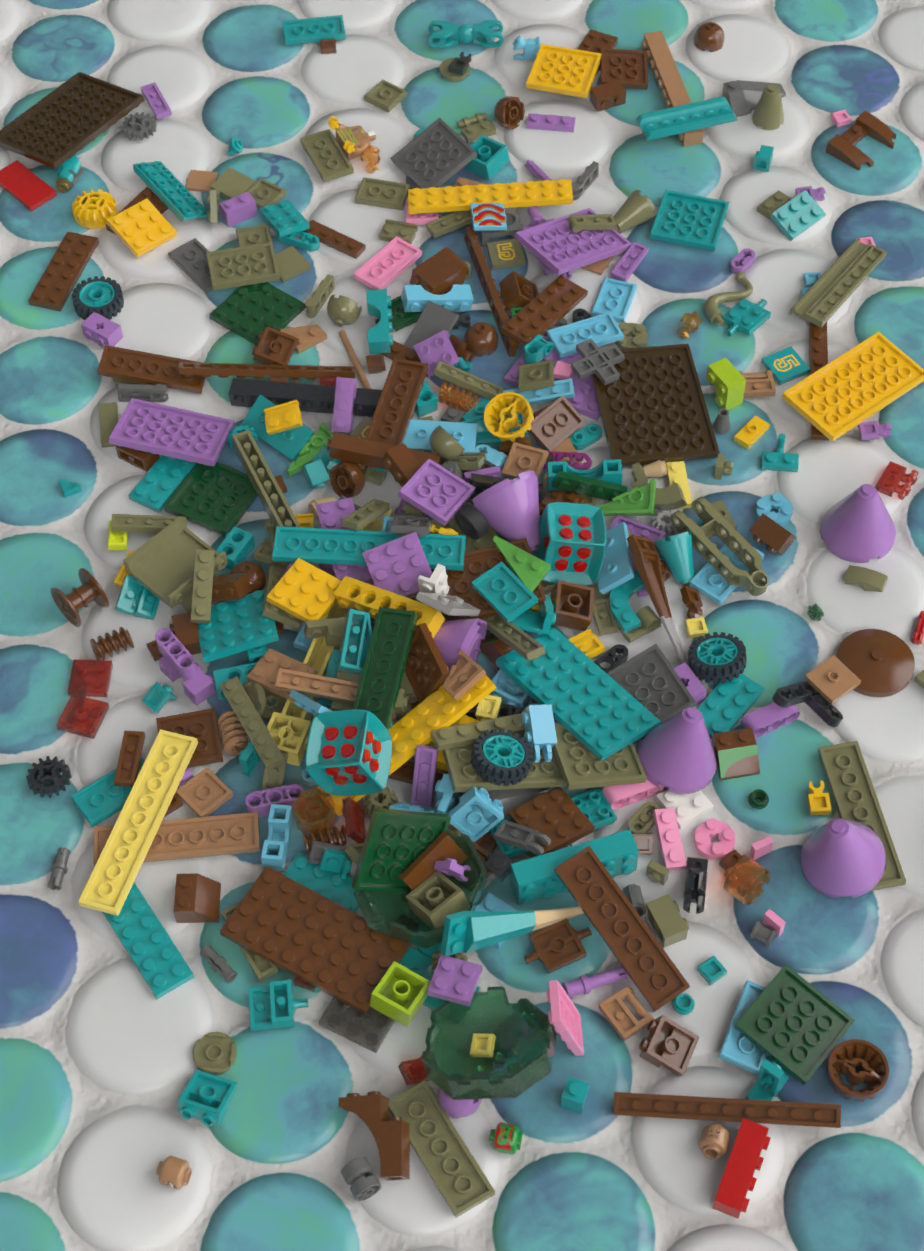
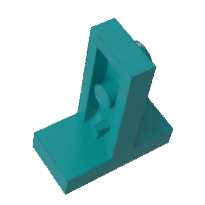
M765 1059L760 1066L756 1084L745 1096V1099L773 1101L789 1080V1076L782 1071L778 1064Z

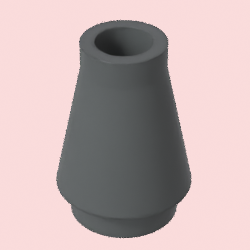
M724 408L718 411L713 423V428L718 434H726L731 427L729 411Z

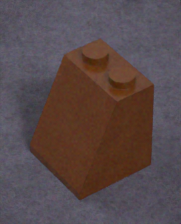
M445 247L412 270L410 284L421 285L429 293L443 295L450 292L453 285L464 284L468 265L449 247Z

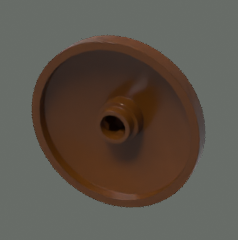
M864 629L850 634L841 642L836 657L861 680L860 685L853 690L870 697H887L899 693L910 683L915 669L914 656L909 646L898 636L880 629Z

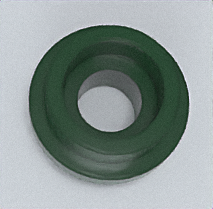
M757 789L750 793L748 801L753 808L763 809L767 807L769 797L765 791Z

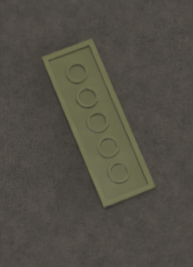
M425 1080L389 1100V1110L393 1117H401L403 1121L410 1124V1144L455 1218L495 1195V1190Z

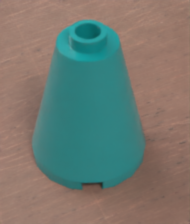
M685 531L654 541L675 581H680L681 584L690 582L691 577H694L691 531Z

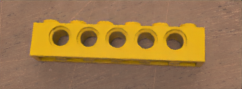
M348 576L343 578L333 593L341 607L368 612L370 617L375 620L379 607L417 612L418 618L415 630L419 624L426 623L433 638L445 621L442 613L433 607Z

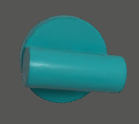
M233 137L229 141V156H233L236 152H242L243 144L240 139Z

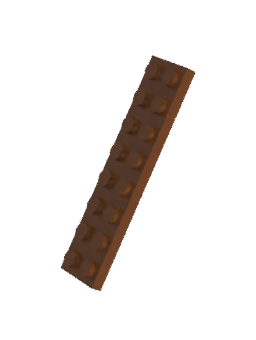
M590 846L554 869L557 876L654 1012L690 987Z

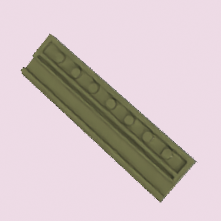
M857 238L791 308L790 314L792 315L793 313L822 327L883 261L887 251L872 244L866 245L860 242L861 239Z

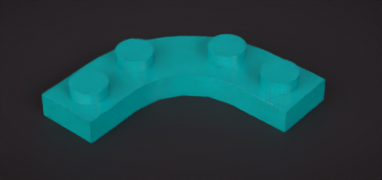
M637 570L634 571V578L612 589L610 593V612L623 633L641 626L640 619L629 604V599L633 594L645 589Z

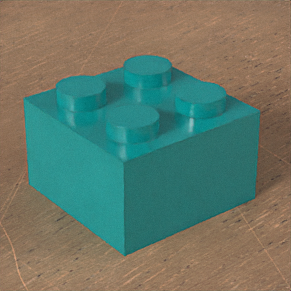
M481 135L471 145L476 151L477 156L465 165V169L490 180L510 160L507 146Z

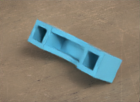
M470 284L453 285L452 290L443 295L429 293L421 285H404L401 295L405 312H423L428 301L450 311L464 312L471 310L474 301Z

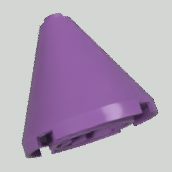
M531 470L517 474V478L505 479L477 495L472 501L474 503L473 506L485 517L488 526L509 542L526 538L530 551L533 553L538 550L537 546L540 545L538 477L535 471Z
M864 484L825 513L821 522L820 534L821 539H824L827 544V549L835 556L849 562L869 563V559L877 557L881 559L889 553L895 541L896 528L876 488L872 485Z
M476 618L443 622L433 639L440 649L441 656L445 664H447L449 671L452 665H456L459 659L457 654L460 650L477 662L481 651V639L484 640L486 635V621Z
M693 707L685 708L651 730L641 739L637 749V754L647 780L657 787L658 784L670 788L669 792L689 794L698 792L709 785L716 771L717 760L702 713Z
M836 818L819 826L807 837L801 850V866L808 883L819 893L835 899L848 896L856 898L864 895L878 884L885 870V850L880 838L866 825L852 820Z

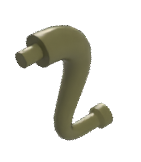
M738 272L735 280L741 282L746 290L717 293L705 301L704 312L711 323H717L719 326L724 324L722 313L718 309L720 304L745 299L753 293V286L745 278L746 275L743 272Z

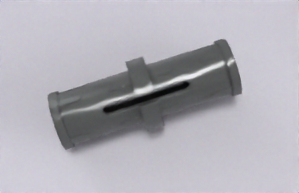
M62 847L58 848L55 863L51 866L52 874L48 887L52 890H55L56 886L57 890L61 889L64 874L68 871L67 863L71 851L67 848H63V852Z
M207 945L201 950L200 955L211 965V969L214 972H218L227 983H231L236 979L238 973L226 963L227 960L223 956L218 955L211 945Z

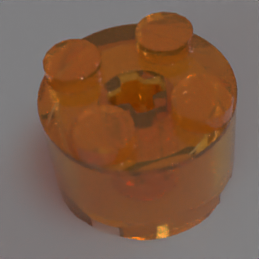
M308 789L298 796L293 805L297 828L302 833L304 832L306 837H308L309 831H312L316 836L317 829H320L322 834L325 833V828L332 831L336 822L335 805L332 796L321 792L320 789Z
M743 854L734 867L730 866L725 871L724 877L726 880L723 889L744 905L746 903L750 905L764 892L762 886L764 882L768 885L771 873L754 859Z

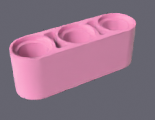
M646 779L645 783L605 786L602 792L612 810H616L657 795L664 789V786L658 784L657 787Z

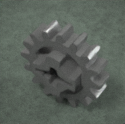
M136 112L135 115L130 114V118L125 117V121H122L124 136H128L129 139L134 138V141L138 138L141 141L143 138L149 139V135L153 136V132H156V120H154L153 116L150 117L149 113L144 115V112L139 115Z

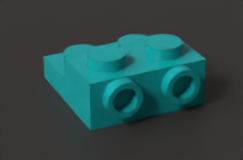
M196 1069L178 1099V1113L185 1119H191L192 1117L199 1119L206 1126H212L213 1124L219 1126L228 1111V1104L237 1089V1082Z

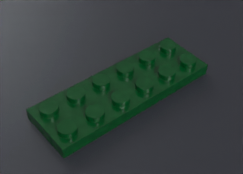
M379 607L353 709L370 711L386 728H390L418 613Z

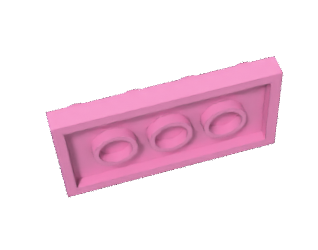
M396 236L353 273L354 279L373 290L385 289L422 256V250Z
M549 981V990L546 991L547 1000L551 1003V1010L548 1011L549 1022L555 1026L556 1032L560 1033L562 1041H565L567 1044V1048L571 1049L575 1056L584 1055L581 1014L559 981Z

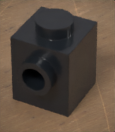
M497 849L495 852L491 851L487 855L484 865L490 873L503 882L511 873V864L514 861Z

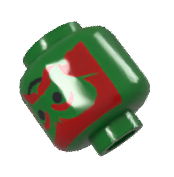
M500 1122L497 1124L496 1129H491L489 1143H493L495 1152L513 1155L516 1150L521 1148L523 1132L520 1131L517 1125Z

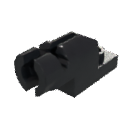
M687 857L683 909L690 913L691 903H696V914L704 911L708 859Z

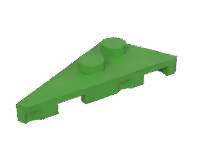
M324 423L320 425V430L317 434H313L310 441L300 451L298 459L290 464L287 470L289 477L302 471V468L311 463L324 445L327 446L328 439L332 440L333 433Z
M650 480L649 484L640 488H633L630 492H625L612 498L613 501L596 507L601 508L604 516L654 515L656 481Z
M495 535L493 542L497 550L505 557L506 563L516 573L520 581L533 592L550 571L551 564Z

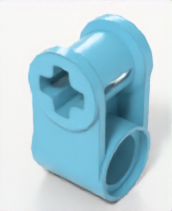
M478 445L475 448V453L485 452L486 450V461L491 462L492 467L500 466L502 472L508 456L488 445Z

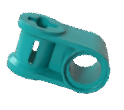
M540 334L536 335L524 347V363L540 362L553 351L554 343L546 341Z

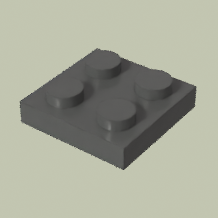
M395 514L391 524V532L400 536L416 532L418 537L429 535L433 518L430 516Z

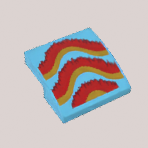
M470 203L474 231L507 230L503 203Z

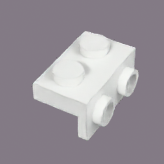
M438 564L430 578L421 575L417 578L420 592L448 594V575H446L445 566Z

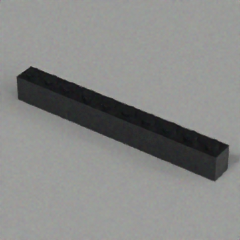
M233 378L229 390L231 406L252 407L259 395L264 396L276 405L297 400L300 411L333 414L336 386ZM357 388L356 398H354L353 415L373 417L382 390Z

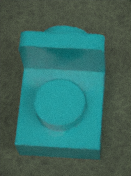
M156 682L142 701L158 714L169 699L175 701L177 697L173 694L174 690L166 683L161 685Z
M324 847L319 869L340 873V878L345 879L347 872H351L352 861L345 851Z

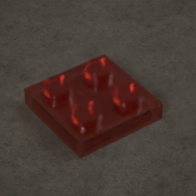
M73 660L67 691L68 695L107 697L113 669L112 661Z
M72 694L56 725L57 729L94 739L109 709V704Z

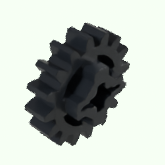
M47 756L45 761L39 758V763H32L33 769L27 770L29 773L26 776L28 786L35 795L39 793L41 798L45 794H48V797L51 798L53 793L59 796V791H66L65 785H70L69 779L72 778L69 765H66L63 759L59 761L57 756L53 760H50V757Z

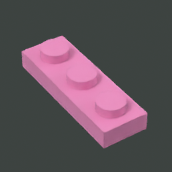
M655 809L653 817L663 866L669 870L684 869L686 862L675 809Z

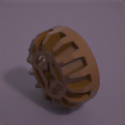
M859 1039L847 1040L837 1045L831 1052L826 1071H828L827 1079L829 1083L834 1085V1091L837 1094L841 1092L845 1095V1099L849 1101L851 1098L858 1099V1102H863L867 1098L872 1100L879 1092L883 1091L888 1080V1061L883 1052L874 1044ZM840 1074L846 1076V1080L851 1084L850 1088L843 1083ZM862 1083L868 1085L860 1090L853 1089L854 1085L857 1086Z

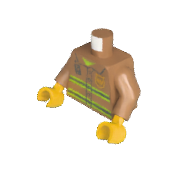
M330 117L328 121L329 127L332 130H336V140L349 161L356 157H363L370 151V141L376 140L373 130L365 132L360 125L346 127L338 123L337 118Z

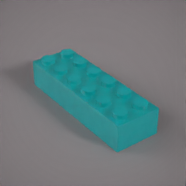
M630 829L512 863L511 886L518 905L531 904L541 898H551L561 892L568 893L569 891L554 869L588 846L591 847L612 878L622 874L629 875L636 871L639 849Z

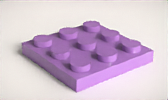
M428 459L403 486L398 496L445 526L474 493L475 487L431 459Z
M416 532L362 552L374 585L404 597L420 592L417 579L419 575L430 578L432 575Z

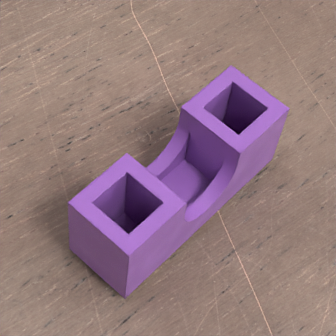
M341 377L336 379L332 431L352 433L353 402L357 391L356 379Z
M164 656L158 660L161 672L172 682L181 678ZM195 663L196 675L183 683L185 695L198 706L215 693V681L209 674L206 675L198 663Z

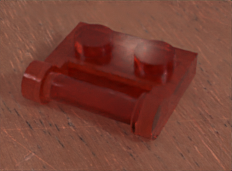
M347 797L342 799V814L346 824L344 831L347 837L353 839L357 844H362L366 838L365 809L352 798Z

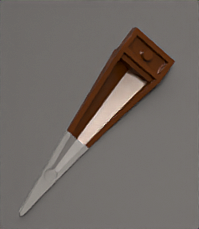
M631 535L627 538V541L629 543V550L634 554L631 557L634 566L681 663L686 662L689 666L671 615L659 553L652 539Z

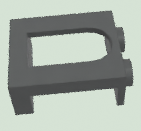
M504 208L505 215L512 216L513 224L507 225V230L478 231L482 247L487 246L489 238L513 235L518 231L524 230L523 224H520V214L516 212L515 208Z

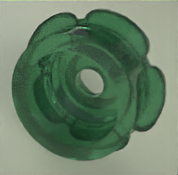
M816 603L808 606V616L813 621H820L824 616L822 609Z

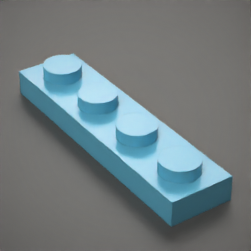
M572 378L554 381L553 387L519 392V388L503 391V393L515 392L522 395L530 405L555 401L562 395L565 398L575 397Z

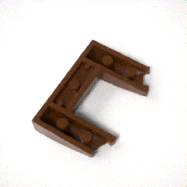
M865 110L856 118L853 126L841 136L836 135L828 142L826 153L857 170H861L860 164L865 163L872 167L874 166V161L855 145L868 135L893 149L895 143L892 142V138L896 139V134L885 123Z

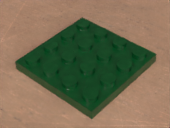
M264 282L240 286L213 310L209 316L214 322L258 346L260 342L258 341L261 331H265L267 326L280 331L306 307L305 303Z
M216 462L215 466L197 463L164 505V510L176 516L187 517V521L225 536L237 525L258 495L247 474Z
M374 808L352 887L355 890L410 893L412 890L400 878L401 874L443 831L447 833L451 817L448 814Z
M785 964L736 1023L734 1028L802 1085H805L855 1020Z

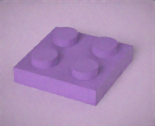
M441 955L427 990L428 995L470 1006L482 973V965Z

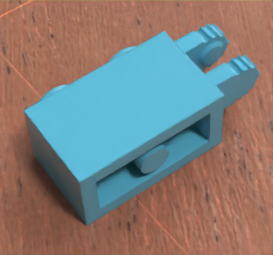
M528 705L522 711L521 722L525 728L524 738L526 743L529 742L531 745L530 749L532 748L533 762L540 761V750H543L545 762H551V748L557 744L552 705Z

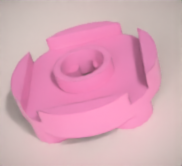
M710 818L697 827L694 834L695 848L701 856L707 859L715 860V858L720 857L723 859L733 851L736 833L726 823ZM711 837H717L720 842L715 841L712 843Z

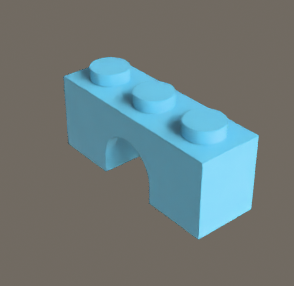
M271 804L268 818V839L264 840L261 855L263 870L268 866L275 871L284 872L293 824L292 806Z

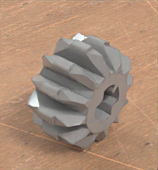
M662 509L660 513L655 512L654 516L651 517L650 527L666 532L667 537L679 533L671 522V514L673 513H671L670 509L667 512Z

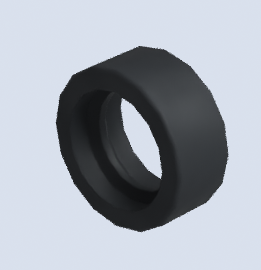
M464 504L454 515L460 529L474 540L480 539L489 530L485 517L470 504Z

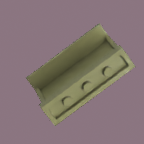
M179 516L123 561L128 574L172 609L177 604L182 603L192 593L195 549L215 550L187 529L185 520ZM215 551L213 575L223 570L228 564L226 552L223 551L219 554Z

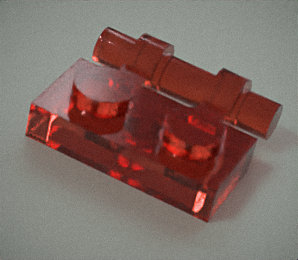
M890 461L875 488L878 492L892 497L894 492L898 493L897 497L903 500L905 496L909 495L911 486L916 483L919 473L916 470H912L911 473L906 474V467Z

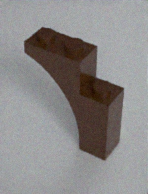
M379 1091L367 1092V1095L360 1096L359 1093H348L346 1097H339L338 1107L356 1114L364 1121L373 1134L380 1156V1177L387 1181L409 1180L410 1124L403 1121L401 1117H389V1098L381 1095Z

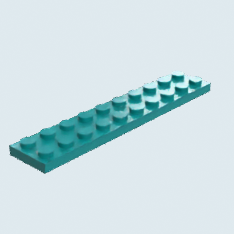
M277 526L272 559L273 561L296 562L300 558L308 563L367 566L362 552L403 536L383 531ZM429 534L418 537L430 569H435L438 564L445 566L446 570L463 571L466 536Z

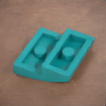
M126 575L114 610L135 617L153 620L160 599L135 578Z

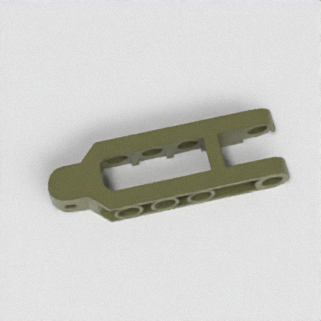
M699 497L692 502L694 512L705 523L701 527L682 511L678 510L671 514V522L680 533L691 531L693 547L730 585L744 587L753 596L766 592L769 578L761 568L762 556L707 499ZM717 535L749 568V572L737 569L729 561V557L724 556L716 547L717 545L712 543L709 538Z

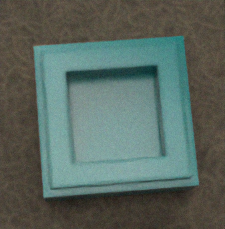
M714 955L697 966V971L710 986L727 975V970Z

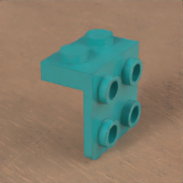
M545 595L546 601L540 604L539 611L526 610L511 622L523 631H531L538 635H549L551 624L554 625L556 621V613H554V604H552L551 597Z

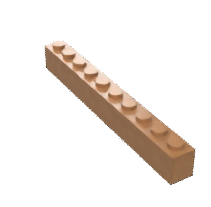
M663 32L644 33V40L641 41L642 49L647 51L650 69H653L654 79H657L658 89H661L662 99H665L666 109L690 104L691 100ZM703 129L678 134V139L682 141L684 147L702 144Z

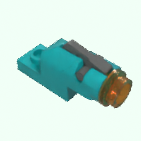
M76 154L56 168L59 176L56 181V188L62 193H67L84 173L80 159L76 157Z

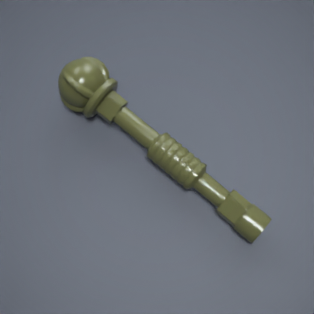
M269 518L263 526L270 533V543L273 548L274 532L276 529Z

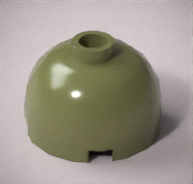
M335 295L330 296L327 313L335 325L342 327L357 321L362 307H358L355 300L339 295V298H334Z
M440 425L431 433L429 439L430 446L433 449L431 453L441 455L445 460H453L459 457L465 450Z

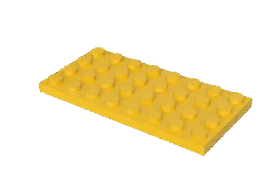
M877 332L783 392L782 398L833 442L924 382V369L880 332Z

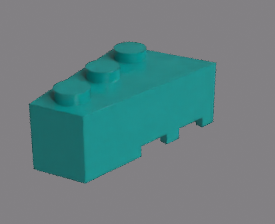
M349 609L347 612L336 671L362 675L372 637V626L368 612Z

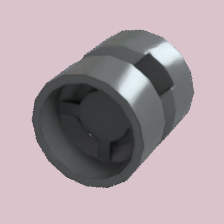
M366 1157L354 1159L341 1170L347 1185H351L350 1191L358 1202L372 1197L382 1187L376 1174L371 1173L373 1169Z

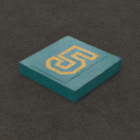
M792 346L768 355L761 360V363L767 370H772L773 378L779 385L810 373V368Z

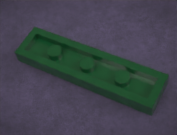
M559 470L552 481L553 488L613 501L612 498L627 492V486Z

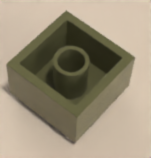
M439 871L435 872L405 896L413 913L437 933L444 928L446 915L466 911L470 907L463 890Z

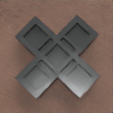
M592 339L576 345V351L582 359L571 363L570 368L580 380L594 373L604 385L619 379L620 374L613 365L624 361L625 355L616 344L600 350Z

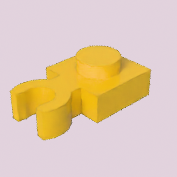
M812 781L809 782L808 791L811 794H808L807 800L810 816L831 815L832 809L829 793H823V781H820L819 788L813 787Z

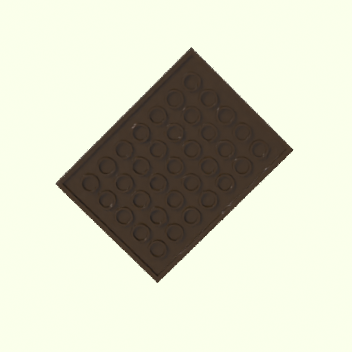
M78 72L0 130V147L56 169L78 151L82 150L87 144L94 141L96 137L116 124L117 121L126 116L130 111L138 107L144 101V97L141 94Z
M689 344L620 349L625 355L624 361L613 365L620 374L618 380L604 385L595 373L590 375L611 459H621L622 467L632 466L638 462L640 465H646L657 460H665L666 463L717 458L718 454H720Z

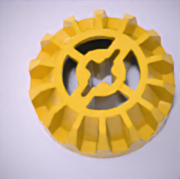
M91 189L90 193L83 191L81 196L78 195L72 203L75 222L87 229L106 227L107 220L118 213L115 198L110 193L104 192L101 189H98L97 192Z
M515 392L501 393L492 398L487 404L484 411V423L494 438H499L502 442L506 440L514 442L515 438L519 436L523 438L525 436L524 433L532 428L531 422L534 421L533 410L527 399ZM519 413L523 416L522 424L519 423ZM517 426L520 427L518 430L514 432H509L510 429H513Z

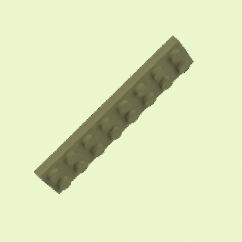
M858 741L819 747L818 754L839 817L866 825L878 835L884 846L885 870L878 884L870 891L905 885L906 878Z

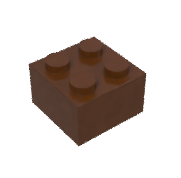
M558 580L551 590V601L554 604V613H556L554 625L586 631L592 622L594 588Z

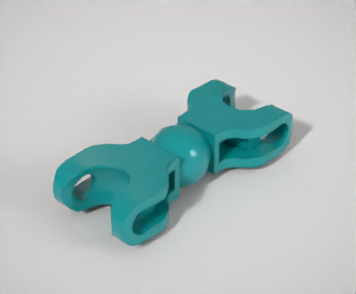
M445 20L432 21L429 24L430 35L428 43L432 48H447L453 44H458V41L463 44H469L473 41L474 44H479L486 48H497L503 44V24L499 20H485L481 23L473 24V27L468 24L458 27V24H452ZM437 26L440 30L435 31L433 27ZM498 26L499 29H498V30H492V27ZM434 38H440L438 42L432 41ZM492 38H499V41L495 42Z

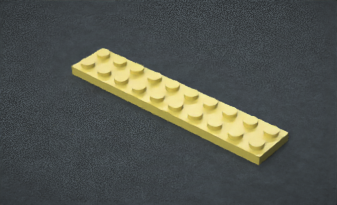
M160 729L78 901L80 906L116 916L119 915L197 747V738Z

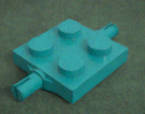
M743 298L722 316L724 323L730 326L726 330V335L730 337L738 331L750 336L771 317V312L763 308L767 305V301L761 299L760 302L754 304Z

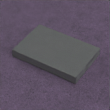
M428 301L404 346L415 351L413 346L443 330H446L449 334L459 315Z

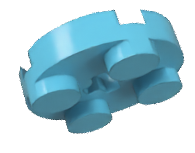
M781 493L766 495L757 501L756 517L759 519L763 513L783 527L791 520L793 506ZM771 509L778 510V513H775L774 511L771 512Z

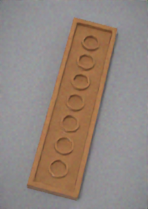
M258 812L162 821L143 863L260 852ZM114 826L94 827V866Z

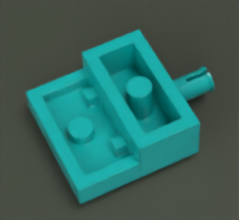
M291 980L271 981L269 986L248 988L251 1031L295 1027L294 1014L296 1009L309 1008L308 998L295 1000Z

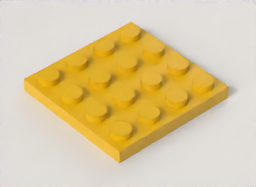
M541 44L527 79L526 88L587 98L601 61V53Z

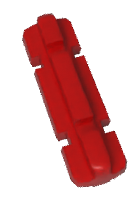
M921 611L911 640L913 644L917 645L922 643L924 637V611Z

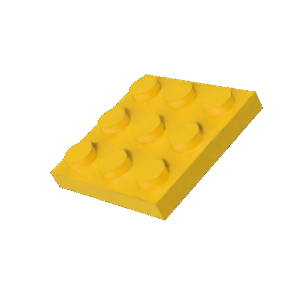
M148 199L107 220L109 227L137 258L177 236V231Z
M298 558L266 596V601L304 622L322 620L337 601L333 593L341 583V580Z

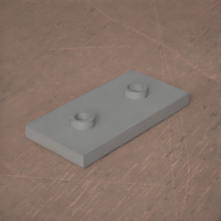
M418 592L416 597L418 601L447 615L477 617L481 611L464 602V599L449 594Z

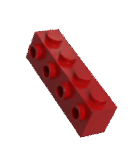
M743 1118L712 1209L739 1219L741 1211L746 1213L750 1201L746 1196L748 1190L753 1192L757 1178L753 1177L755 1170L760 1171L764 1160L763 1157H760L762 1149L767 1151L771 1137L767 1136L768 1127Z

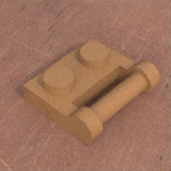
M772 370L756 373L739 372L746 379L743 398L775 396L776 389Z
M630 986L620 990L598 1006L623 1041L647 1028L650 1021L655 1019L643 1008L634 996V991ZM623 999L630 1003L642 1020L637 1021L622 1001Z

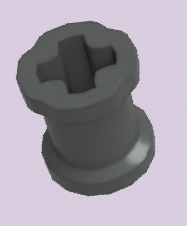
M757 921L749 937L751 939H758L769 948L777 935V931H772L761 925L760 921Z

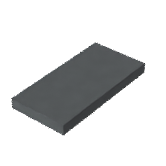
M194 238L170 251L168 257L207 294L213 290L206 252L209 251Z

